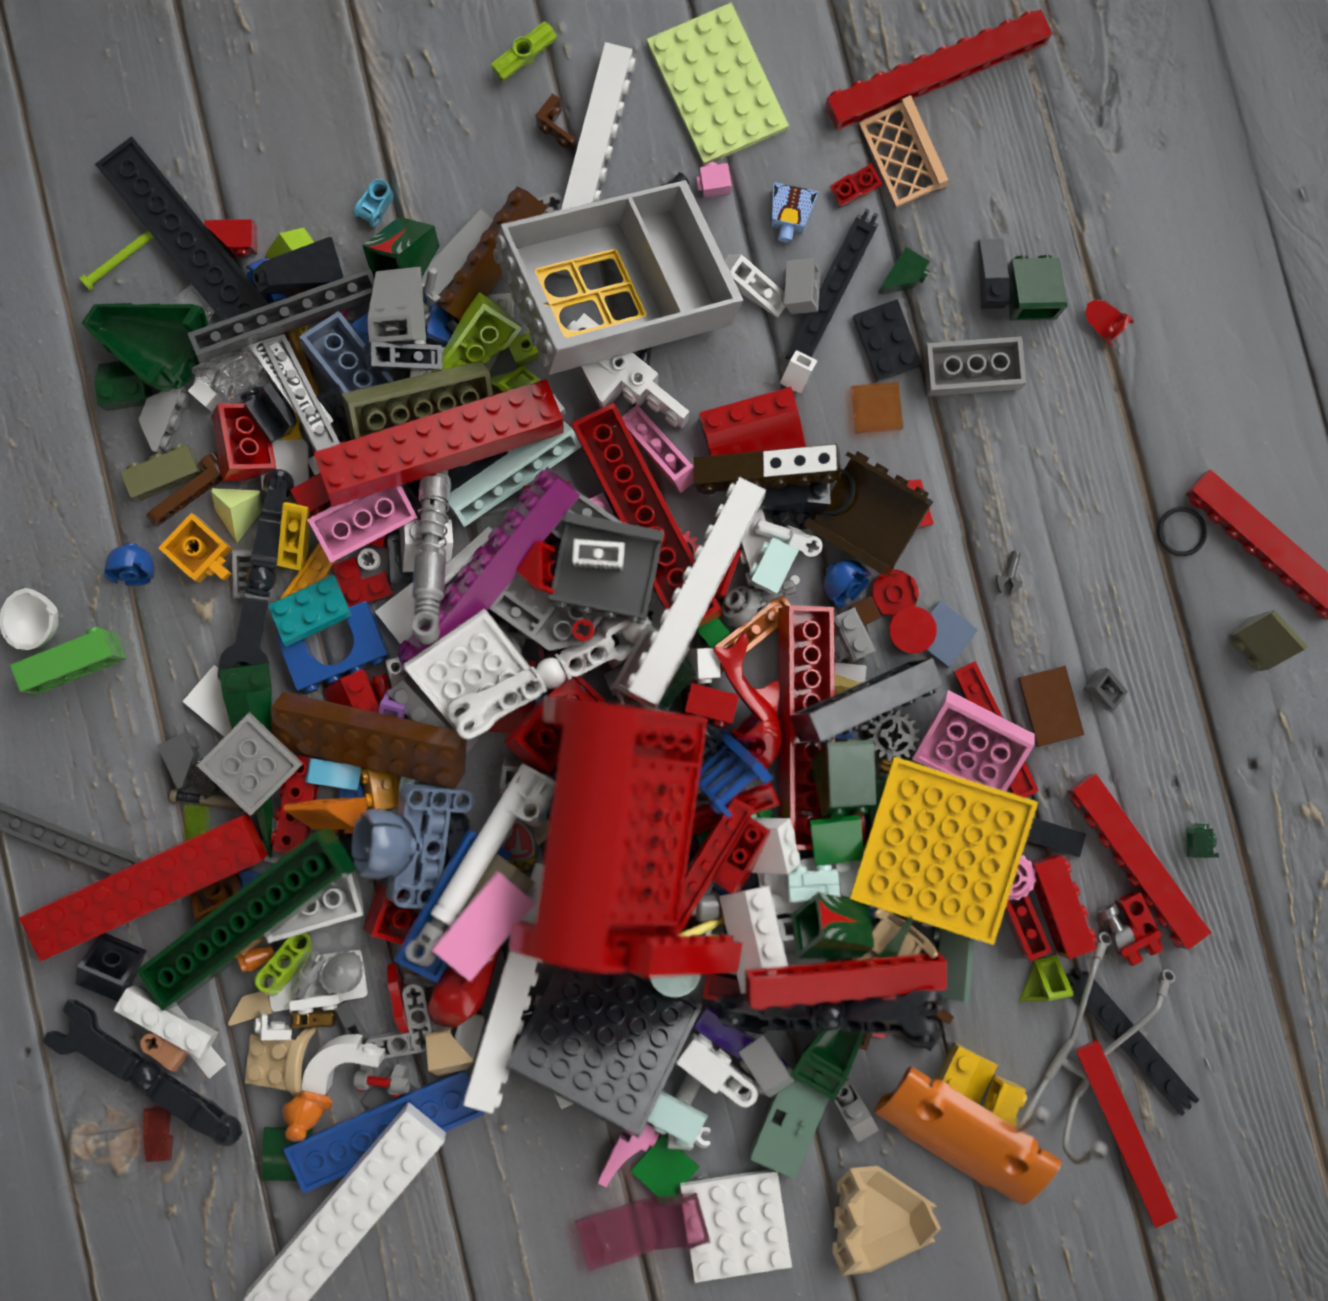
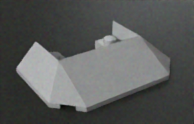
M578 492L580 494L579 498L567 511L622 523L580 492ZM566 514L550 532L560 540L563 537ZM519 572L489 608L549 651L583 645L585 642L577 640L573 635L574 623L580 619H587L592 622L595 629L603 618L601 616L602 612L592 610V614L577 611L578 607L568 605L567 609L554 607V602H550L548 599L549 594L535 589ZM580 624L578 626L580 630L577 629V634L587 637L589 635L587 631H591L590 626L585 627L584 624Z

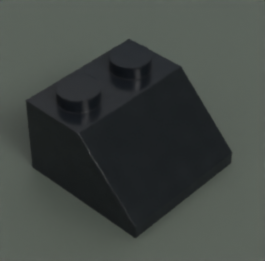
M103 933L99 935L77 966L76 985L119 1002L125 990L132 986L137 975L136 970L140 968L146 955V950Z

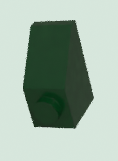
M906 247L881 285L878 293L884 295L914 288L918 281L923 283L930 272L927 269L930 261Z

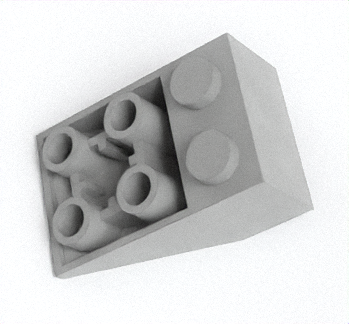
M421 267L376 271L367 318L369 342L405 343L426 341Z

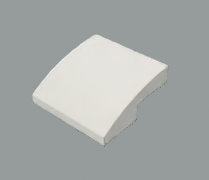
M279 439L272 443L276 469H283L290 473L294 480V487L310 479V466L307 462L311 458L310 446L303 439L291 441ZM266 474L261 475L262 490H264L263 480Z

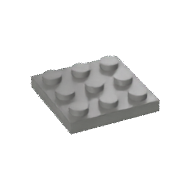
M248 713L197 766L251 816L303 763L251 713Z

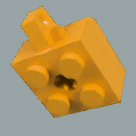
M193 513L158 547L190 578L200 584L208 575L212 577L214 573L224 581L232 575L223 564L226 562L224 558L233 548L201 518ZM196 544L199 548L197 552H195L196 550L193 548Z

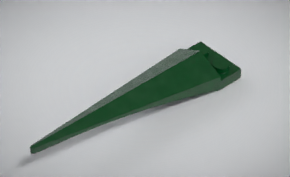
M269 663L219 669L222 696L231 728L233 729L248 713H251L272 733V684ZM272 795L256 810L270 859L272 857Z
M912 916L906 920L877 958L898 956L913 921ZM866 997V999H880L878 997ZM841 1027L833 1031L820 1029L804 1049L803 1054L792 1070L791 1076L828 1098L835 1100L848 1078L865 1033L844 1032Z

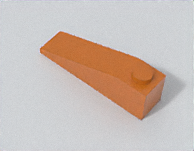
M785 597L774 599L760 610L757 615L753 616L752 621L746 622L744 626L741 625L715 647L730 648L736 643L742 632H746L748 636L746 653H748L778 628V608L791 604ZM720 663V674H721V673L724 672V669H723V667H722V665H721V663Z

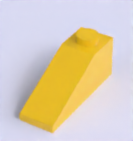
M287 502L283 503L277 566L301 571L308 556L310 539L309 522L307 520L309 519L308 507Z

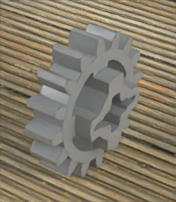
M896 710L894 715L889 714L886 717L882 716V714L878 715L879 721L871 723L874 729L867 730L869 734H872V738L868 740H873L874 751H880L878 757L882 758L884 755H887L886 760L889 761L892 760L893 756L900 759L901 755L906 758L910 757L908 750L916 751L913 742H920V739L915 737V734L920 732V730L913 729L912 727L916 721L909 722L907 720L909 718L908 713L901 717L900 710ZM891 720L889 727L880 729L884 722ZM901 722L906 726L908 733H905L901 728ZM895 730V734L899 735V738L894 739L892 743V738L888 737V733ZM878 738H882L885 742V749L879 743ZM902 742L907 743L902 750L896 752L897 745Z

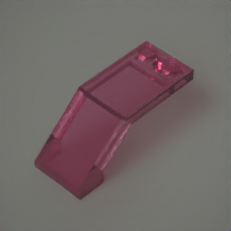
M697 1192L644 1198L575 1220L589 1271L653 1250L686 1247L689 1250L711 1242Z

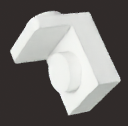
M259 1012V1018H255L254 1031L258 1033L261 1040H291V1028L289 1025H285V1022L272 1021L270 1025H267L266 1012Z

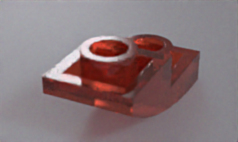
M164 1108L144 1109L143 1139L146 1162L171 1161L173 1135L169 1134L171 1113Z

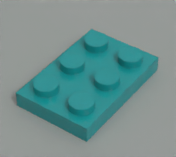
M334 574L268 605L286 647L352 616Z

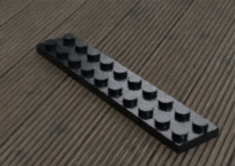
M132 136L95 163V166L222 321L269 304L258 293L257 288Z

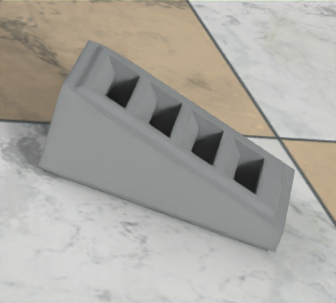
M234 549L232 551L233 599H244L245 591H239V586L247 585L245 581H239V577H245L247 571H240V567H251L252 564L251 561H240V557H251L252 559L253 549Z

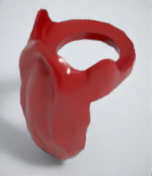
M1093 300L1087 303L1085 312L1087 321L1098 334L1102 335L1104 341L1111 346H1114L1112 339L1117 338L1129 323H1134V320L1128 314L1120 313L1117 308L1112 307L1106 301Z

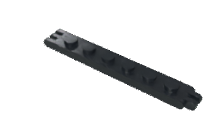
M866 208L862 216L857 215L819 290L818 312L807 313L785 359L790 360L793 352L795 353L796 350L812 358L878 228V224L875 221L879 214L874 212L871 220H868L866 218L870 210Z
M1074 967L1072 970L1078 978L1075 980L1070 973L1066 977L1071 983L1070 987L1073 994L1081 1002L1089 973L1087 971L1082 973L1077 967ZM1094 980L1086 1009L1115 1041L1133 1027L1134 1024ZM1139 1030L1119 1045L1180 1116L1185 1114L1184 1110L1179 1106L1181 1103L1188 1110L1192 1108V1105L1187 1101L1188 1097L1194 1103L1199 1101V1098Z

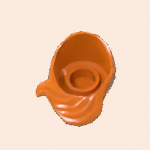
M304 1091L300 1092V1095H297L291 1102L286 1103L282 1109L285 1123L288 1126L285 1132L286 1138L291 1141H303L306 1137V1131L317 1124L324 1111L332 1108V1099L326 1095Z

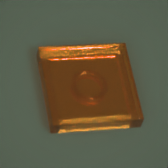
M899 382L853 385L851 387L856 434L903 429Z

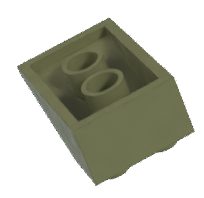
M1275 610L1249 617L1229 635L1233 640L1232 645L1238 651H1243L1249 658V664L1254 669H1259L1260 671L1269 670L1308 647Z

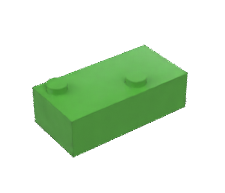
M94 627L85 631L86 635L11 664L10 666L20 692L38 695L126 660L127 658L118 634L106 629H100V627Z

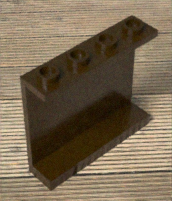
M847 451L846 456L850 460L844 470L852 475L856 485L852 503L840 514L826 515L821 513L817 514L814 520L808 518L804 527L882 575L889 576L934 501L927 498L929 493L917 486L915 490L908 487L909 481L903 477L896 475L893 478L888 475L889 469L881 464L876 463L873 466L868 463L869 457L857 451L854 455ZM844 473L841 474V480H837L830 492L831 504L825 509L826 511H835L841 508L850 496L851 484Z

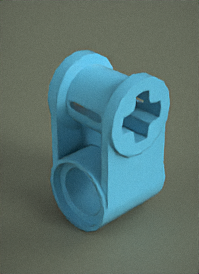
M382 179L372 181L362 198L355 205L353 216L361 217L369 222L372 228H375L393 201V192L388 183ZM380 189H385V190H386V193H385L384 196H382V197H377V196H376V193H377Z

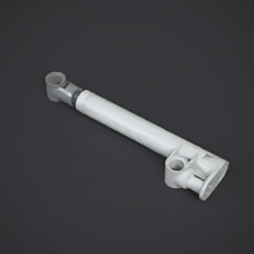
M521 764L438 900L437 906L430 913L434 916L431 922H426L417 939L408 944L406 955L410 961L421 966H428L434 962L436 953L432 950V947L443 936L447 925L451 926L457 919L456 916L462 911L517 818L534 827L540 826L546 821L547 810L551 805L549 802L554 795L555 781ZM537 808L536 814L529 818L530 811ZM424 947L423 956L418 958L419 950Z

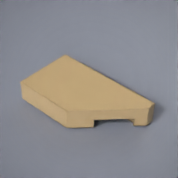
M262 991L243 996L232 1014L228 1025L231 1026L258 1018L260 1011H265L267 1015L274 1013L270 1006L269 996Z

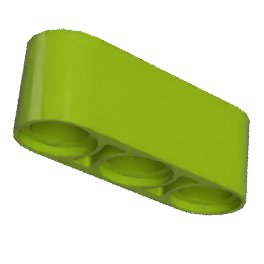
M306 932L289 937L257 974L255 979L256 987L268 996H275L280 993L309 959L310 954L315 951V941ZM306 939V946L303 949H298V943ZM289 958L291 960L289 966L281 969V963ZM274 978L273 985L265 988L266 980Z

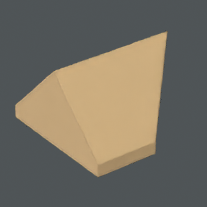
M450 1029L426 1035L429 1072L442 1078L467 1070L475 1062L454 1039Z

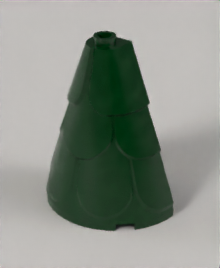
M132 303L94 304L81 322L108 352L114 354L145 384L160 391L169 392L170 389L183 387L194 377L202 364L199 363L188 336L189 332L208 326L206 314L199 305H161L160 303L135 305Z

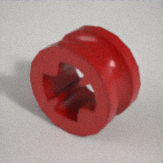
M580 619L573 625V635L577 640L586 642L594 636L595 629L591 621ZM580 624H584L585 627L590 626L591 631H587L589 634L587 637L577 634V629L580 630L578 627Z

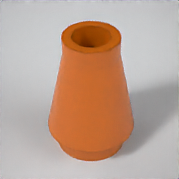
M272 945L251 949L238 959L242 972L249 971L250 973L268 963L274 956V950Z

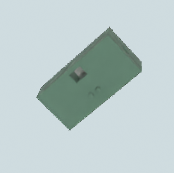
M787 1063L786 1069L791 1075L795 1066ZM791 1076L794 1082L772 1096L748 1154L750 1160L796 1179L829 1098Z

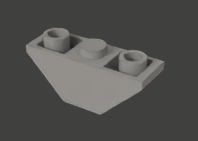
M185 387L173 388L169 392H159L148 397L139 417V423L151 450L157 454H164L171 446V435L173 430L178 428L182 407H186L189 400L188 390Z

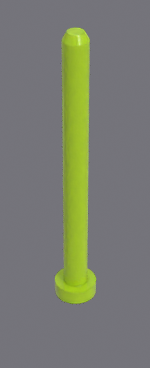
M147 230L87 277L83 274L79 278L91 291L95 288L93 285L95 282L154 237Z

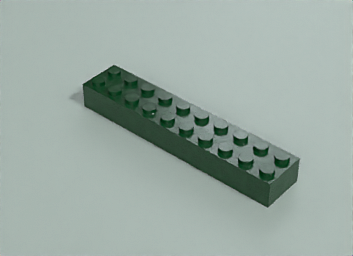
M331 828L316 831L136 971L161 1011L175 1007L357 870Z

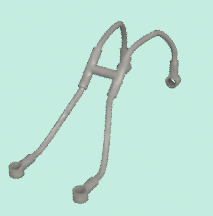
M1102 932L1096 937L1097 942L1095 944L1097 950L1094 951L1092 957L1093 963L1071 1035L1065 1040L1046 1070L1045 1077L1033 1096L1019 1125V1130L1025 1132L1038 1124L1045 1125L1050 1115L1049 1112L1041 1107L1035 1108L1050 1079L1054 1078L1061 1065L1082 1077L1074 1090L1075 1094L1069 1106L1062 1140L1066 1156L1077 1165L1090 1163L1095 1159H1104L1108 1149L1105 1144L1095 1141L1092 1143L1091 1149L1082 1155V1158H1077L1070 1151L1069 1137L1076 1105L1079 1098L1088 1089L1090 1083L1083 1067L1067 1058L1075 1045L1074 1041L1077 1038L1099 962L1102 961L1106 948L1112 943V937L1106 932ZM1165 969L1158 975L1159 987L1154 1007L1139 1022L1103 1050L1105 1056L1131 1037L1159 1011L1163 1000L1166 998L1170 984L1175 981V974L1171 970Z

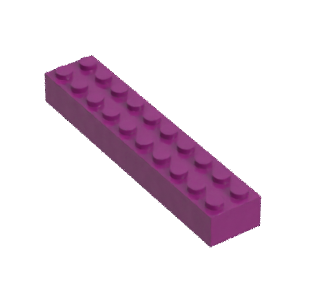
M548 466L545 470L538 472L530 489H526L521 493L517 505L506 512L503 517L504 521L499 527H495L490 532L489 540L485 545L477 548L473 554L472 561L460 569L456 581L445 588L443 599L439 604L440 634L435 642L482 610L486 609L487 611L518 573L516 569L536 541L543 542L579 498L580 494ZM425 625L420 631H428L432 626ZM413 631L411 637L408 640H404L397 650V656L403 670L406 671L404 668L406 662L435 642L432 644H422L417 640Z

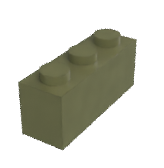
M180 444L172 447L171 451L166 454H154L148 458V461L141 464L140 462L132 463L126 467V470L120 472L130 498L139 502L193 480L202 473V470L198 466L199 462L194 450L188 445Z

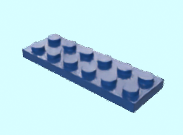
M469 829L393 959L395 962L436 983L439 981L448 963L436 954L432 964L421 966L407 958L406 948L411 941L417 939L426 922H431L434 916L430 913L437 906L438 900L477 838L478 834ZM500 847L497 854L507 861L511 852ZM424 947L419 950L418 958L423 956Z

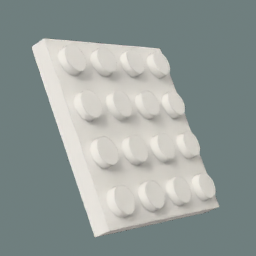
M486 609L404 664L406 671L455 730H457L456 724L447 715V708L451 702L469 693L482 692L521 671L531 670V667ZM533 681L528 682L525 688L532 686ZM507 693L503 699H508L512 693ZM458 708L454 713L455 716H460L466 712V709ZM474 722L466 723L463 727L464 730L471 729Z
M767 1169L680 1183L695 1283L792 1268L777 1171Z

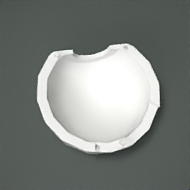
M29 588L15 591L6 599L1 608V633L7 643L16 649L33 650L43 647L53 638L59 625V613L56 606L47 597Z

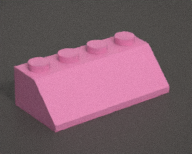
M401 485L330 507L307 520L329 561L332 563L418 517Z

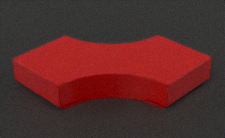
M389 964L387 967V986L392 1001L393 1018L400 1033L409 1032L403 1002L402 978L397 964Z

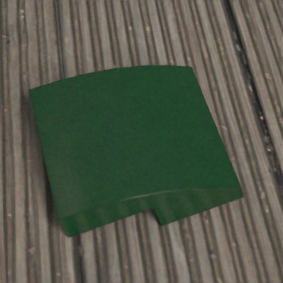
M264 1127L262 1181H297L283 1150L285 1146L296 1142L286 1138L285 1132L288 1127ZM313 1128L306 1131V1137L314 1134Z

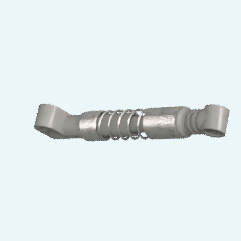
M448 470L436 473V476L434 474L420 479L418 501L422 504V508L418 510L421 520L417 521L420 531L416 533V536L424 540V542L415 545L417 549L423 552L415 555L412 593L415 599V615L412 621V629L417 640L422 644H432L439 638L440 634L439 604L444 595L445 557L447 554L444 549L447 545V540L444 536L448 533V528L445 524L449 520L446 512L449 510L448 504L450 503L451 479L448 477ZM444 539L445 544L443 546H439V541H442ZM439 549L444 551V555L439 553ZM425 625L432 626L428 631H420Z

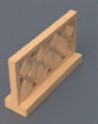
M911 96L902 99L901 103L859 122L896 208L938 188L941 190L948 187L947 175ZM898 111L901 112L903 120L900 126L888 123L892 114ZM873 123L883 125L879 137L869 134L866 126ZM886 127L898 130L894 142L882 138ZM901 132L911 135L913 140L910 147L897 143ZM880 142L892 146L888 158L878 154L877 149ZM895 147L907 151L903 163L891 159ZM911 153L921 157L922 161L919 168L907 165ZM889 163L901 167L898 178L887 175L886 170ZM905 168L917 172L913 184L900 180ZM923 174L930 177L932 185L926 188L917 186L916 183L919 175ZM898 184L911 188L908 196L900 200L895 193Z

